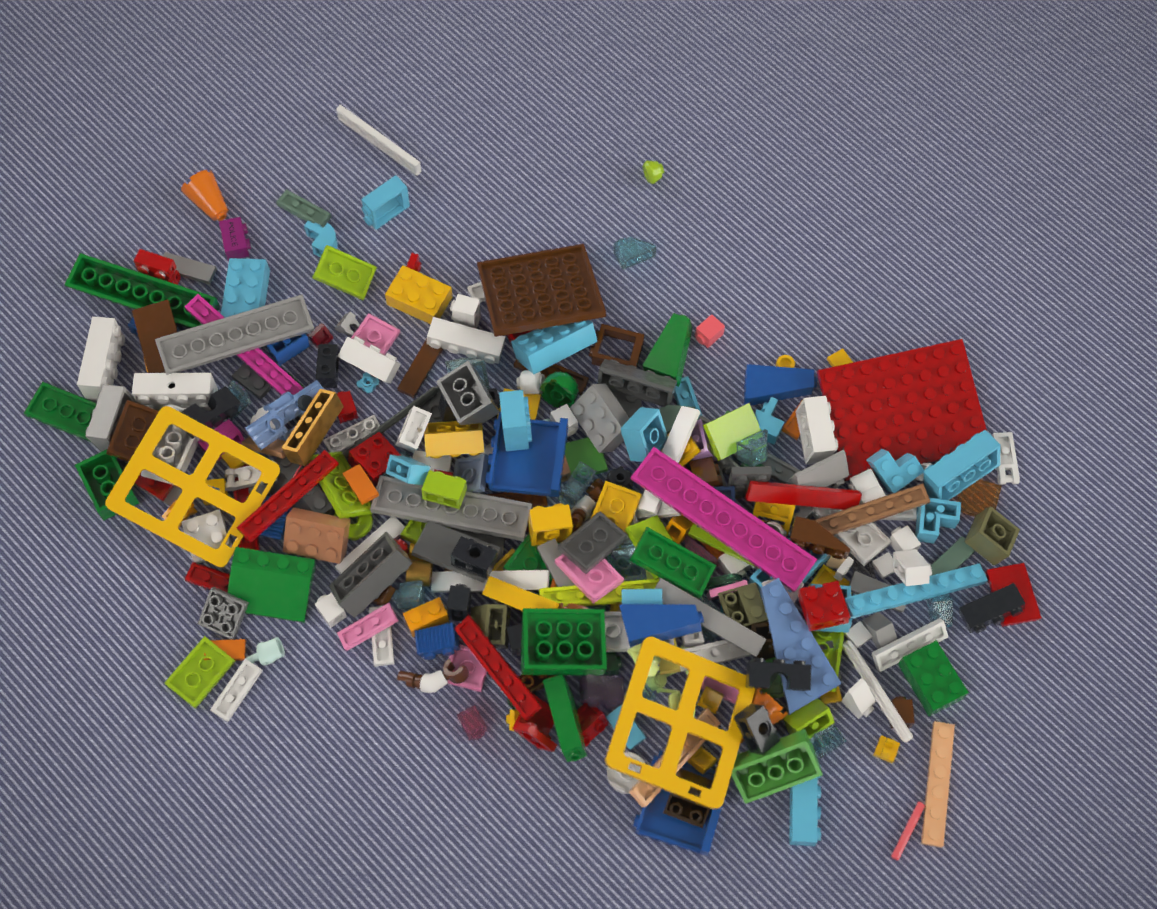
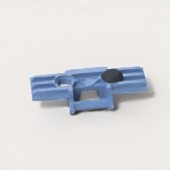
M318 380L295 395H292L290 392L280 395V398L263 407L265 411H269L268 413L245 427L260 451L278 438L284 441L288 439L295 426L288 431L284 425L297 416L301 419L319 389H323ZM270 421H272L276 429L271 428Z

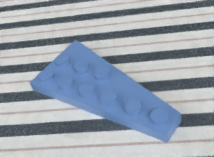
M777 578L760 588L765 613L768 618L769 631L773 640L776 659L785 660V664H793L794 660L806 661V665H811V690L809 691L787 690L786 678L779 673L789 715L842 683L811 631L808 630V626L780 579Z

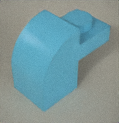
M306 222L304 225L306 235L315 239L312 243L315 255L321 258L326 245L335 249L338 248L335 230L330 224L327 223L323 228L318 223Z
M771 397L768 403H764L761 411L756 410L755 417L765 437L763 440L775 445L785 421L772 416L778 399Z

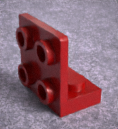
M378 432L349 451L348 463L352 468L360 464L374 487H377L379 476L386 472L389 456L401 455Z
M533 694L542 708L528 721L519 714L512 729L536 748L554 752L557 744L551 740L552 737L549 735L554 725L550 706Z

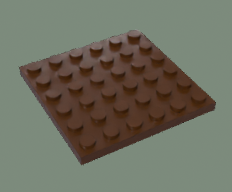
M584 244L477 262L495 337L606 317V309Z

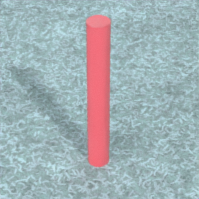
M917 803L891 855L893 859L899 860L925 808V804Z

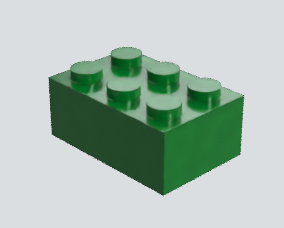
M107 449L75 464L87 492L103 521L117 515L107 508L106 499L123 472L117 457L106 454ZM131 488L125 501L135 506L139 504V501Z
M937 640L902 657L898 663L899 668L929 717L963 700L969 693Z

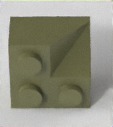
M989 506L975 516L964 542L995 566L1009 557L1020 529L993 507Z

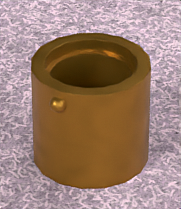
M411 560L412 564L406 571V585L430 587L433 563Z

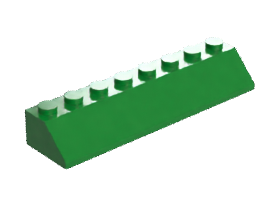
M82 253L79 254L64 284L65 287L132 309H138L168 299L175 323L190 328L202 325L185 309V306L197 294L217 311L220 308L216 297Z

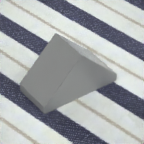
M880 612L861 621L873 636L872 641L877 649L897 640L893 622Z

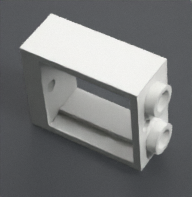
M413 406L409 410L395 446L412 453L416 451L432 413Z

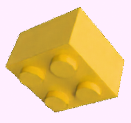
M558 503L552 507L536 506L530 509L528 529L531 546L542 545L554 538L557 543H560L572 534L573 524L569 504Z

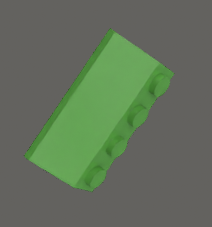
M805 729L779 738L780 741L763 755L751 753L749 750L737 754L731 776L745 804L823 775L814 747Z

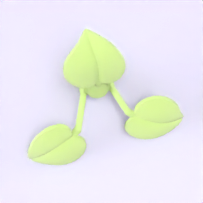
M642 644L635 645L627 650L635 664ZM682 645L680 648H681V649H686V648H691V647H685V648H684V645ZM654 656L644 688L648 692L672 693L668 699L669 708L677 710L682 694L678 690L663 688L667 683V677L675 673L661 675L658 672L660 670L658 664L661 658Z

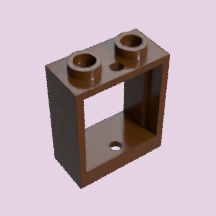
M601 324L600 330L595 332L598 342H596L595 346H591L589 357H592L591 364L601 366L604 359L616 360L623 365L637 367L645 335ZM604 336L635 343L630 361L600 354L599 351Z

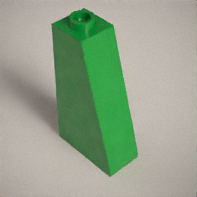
M673 313L642 365L644 371L648 370L656 375L673 378L677 381L676 387H679L693 330L690 318Z
M563 674L543 680L562 753L567 762L578 761L586 757L587 752L574 695Z

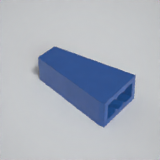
M747 364L744 379L743 405L750 403L752 406L765 402L768 403L771 397L779 401L811 395L813 388L817 387L818 380L814 376V369Z
M695 604L619 605L630 648L642 644L643 640L647 637H654L665 641L702 631L703 615L701 611L697 612Z

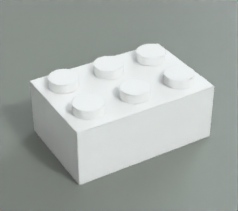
M826 396L803 398L795 412L800 430L805 465L815 464L833 455L838 449V440L834 438L833 431L835 425L834 421L830 418L831 405L830 402H827Z

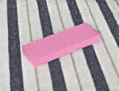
M387 603L337 632L344 649L348 651L397 623L399 620L391 604Z

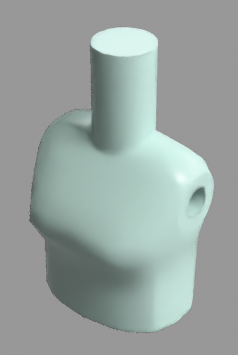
M278 637L258 643L256 646L257 653L246 657V659L251 663L259 661L262 665H269L285 656L283 644Z

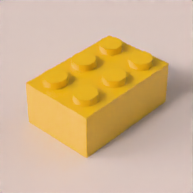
M402 265L386 291L385 298L388 306L431 324L433 317L441 318L453 295L451 286Z
M458 421L427 424L424 432L426 457L436 459L441 458L443 455L459 457L461 454L475 456L484 452L482 423L460 425Z

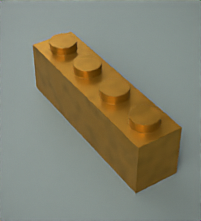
M319 389L281 449L291 463L303 466L308 464L344 406L336 392Z

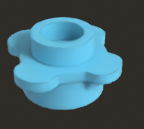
M365 372L362 379L357 381L356 384L364 392L372 393L376 385L379 384V379Z

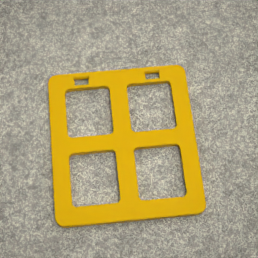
M165 406L158 412L107 497L106 506L112 512L201 559L222 568L229 563L234 554L235 547H238L243 538V535L236 527L262 505L280 473V467L277 463L172 407ZM169 425H175L209 444L208 449L191 475L153 456L155 448ZM222 453H227L261 471V476L244 503L225 495L205 483ZM143 470H147L182 489V493L164 521L147 514L125 501ZM261 482L267 484L262 494L256 491ZM196 498H200L235 517L234 523L218 549H214L178 529ZM230 535H233L237 538L230 548L225 544Z
M647 637L643 640L606 754V765L611 769L711 809L720 808L725 799L742 739V734L734 716L752 703L756 688H746L745 674L657 638ZM654 656L688 669V676L677 710L670 709L642 696ZM704 677H709L738 690L737 700L727 731L697 720L693 716ZM636 713H641L671 726V732L659 769L627 757L624 754ZM688 733L722 747L711 789L704 788L676 775L677 766ZM630 763L641 767L639 773L628 769ZM690 787L700 791L699 797L688 793Z

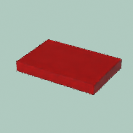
M1025 563L992 568L985 571L991 593L1015 583L1026 603L1023 613L1015 617L1010 615L1004 618L1005 621L1001 623L1002 627L1041 619Z

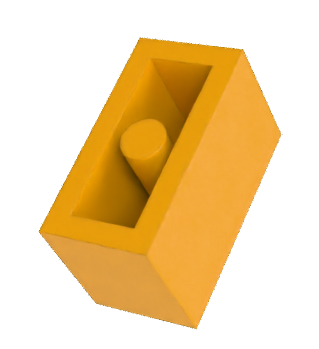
M440 597L403 613L405 623L412 638L415 637V630H422L449 622L448 614Z

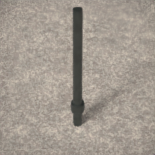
M433 386L367 436L356 440L352 447L343 452L345 458L348 459L350 450L376 433H384L407 416L413 406L419 407L437 394V388Z

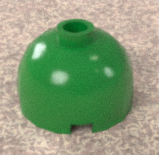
M554 372L548 375L540 386V390L543 392L541 395L543 399L556 408L565 404L570 408L579 394L576 380L570 374L564 372Z

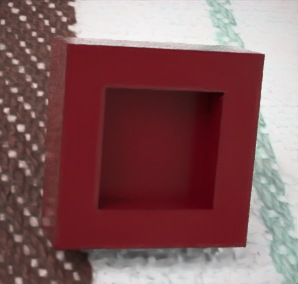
M322 323L315 327V331L308 334V337L317 349L318 344H328L333 339L327 327Z

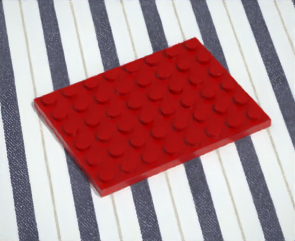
M963 339L817 371L822 395L826 396L827 402H830L831 405L830 418L834 421L835 425L833 433L834 438L838 440L837 452L844 449L846 453L849 476L844 480L845 482L850 481L851 477L870 469L871 466L866 460L880 449L888 451L895 461L909 453L914 455L920 464L939 461L944 455L952 453L960 444H965L971 440L975 434L981 433L984 430L987 431Z

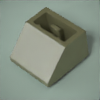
M756 582L718 593L724 614L748 629H750L751 624L768 622Z
M486 604L471 607L470 616L496 649H508L507 627L510 626L511 609L508 605Z

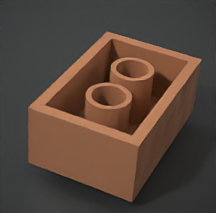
M293 507L286 516L283 552L340 564L347 553L351 519H339L338 516Z

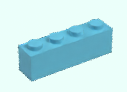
M820 777L790 787L789 845L815 846L817 840L820 841L821 828H817V819L821 818V807H817V801L821 798V786H818V778Z

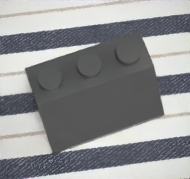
M466 361L436 381L460 425L484 423L500 413L479 373L469 361Z

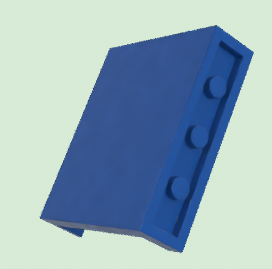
M500 412L498 418L494 419L496 435L492 436L491 447H494L493 454H489L488 465H491L490 472L487 471L486 483L489 484V489L492 491L559 497L569 427L568 418H560V422L530 419L532 442H529V449L506 451Z
M662 750L659 751L658 756L654 755L651 766L663 755ZM688 762L681 767L684 770L714 780L716 773L715 770L708 769L702 774ZM661 789L652 801L642 808L641 815L636 814L633 824L634 827H637L635 834L708 856L722 806L718 809L710 808L704 826L700 828L664 814L670 792Z

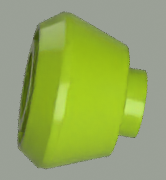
M648 160L644 162L643 172L647 182L655 184L662 178L664 168L661 163Z

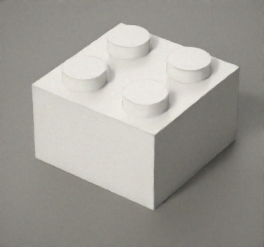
M220 509L181 522L185 534L214 549L220 547L228 533ZM229 537L225 545L231 548L232 544ZM190 553L195 563L205 562V560Z

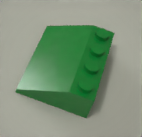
M235 547L227 593L249 602L245 614L305 623L316 568L315 559Z
M523 608L522 675H603L607 670L604 609Z

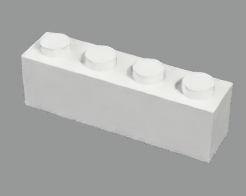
M433 317L427 335V344L432 348L439 349L441 347L450 353H461L469 358H479L490 364H499L505 343V336L495 337L494 333Z

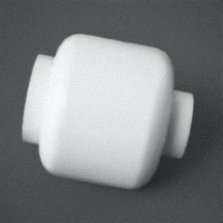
M524 370L521 372L520 377H517V388L523 390V394H539L542 391L540 386L545 380V376L541 372L533 375L529 370Z

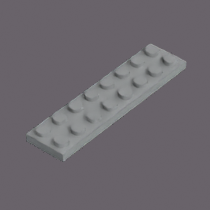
M303 294L160 337L155 339L166 375L315 330Z
M380 475L376 488L379 496L373 499L370 508L371 513L424 523L430 521L445 527L524 541L529 511L532 509L531 503L466 491L460 509L423 500L421 492L423 485L408 484L397 478Z

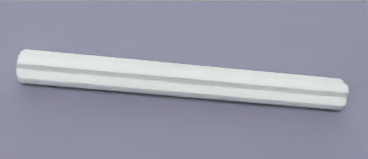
M847 640L843 643V649L867 683L874 698L901 740L905 743L913 738L912 733L854 643Z

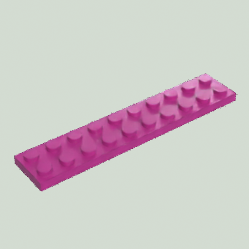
M655 447L652 448L631 476V480L774 579L779 578L781 583L792 592L796 591L817 561L811 554Z

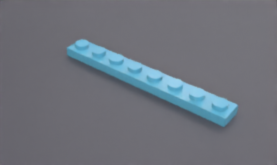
M980 563L929 576V584L905 586L904 583L844 599L850 619L982 585L988 579Z

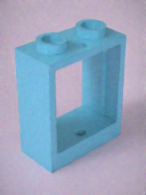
M396 175L361 199L362 211L364 212L363 218L367 225H372L375 230L410 206L407 186Z

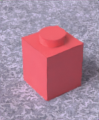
M711 314L696 327V340L701 345L704 344L709 348L724 334L725 325Z

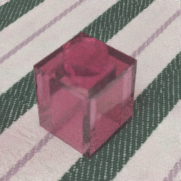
M475 705L457 714L458 721L468 740H478L485 735L487 728Z

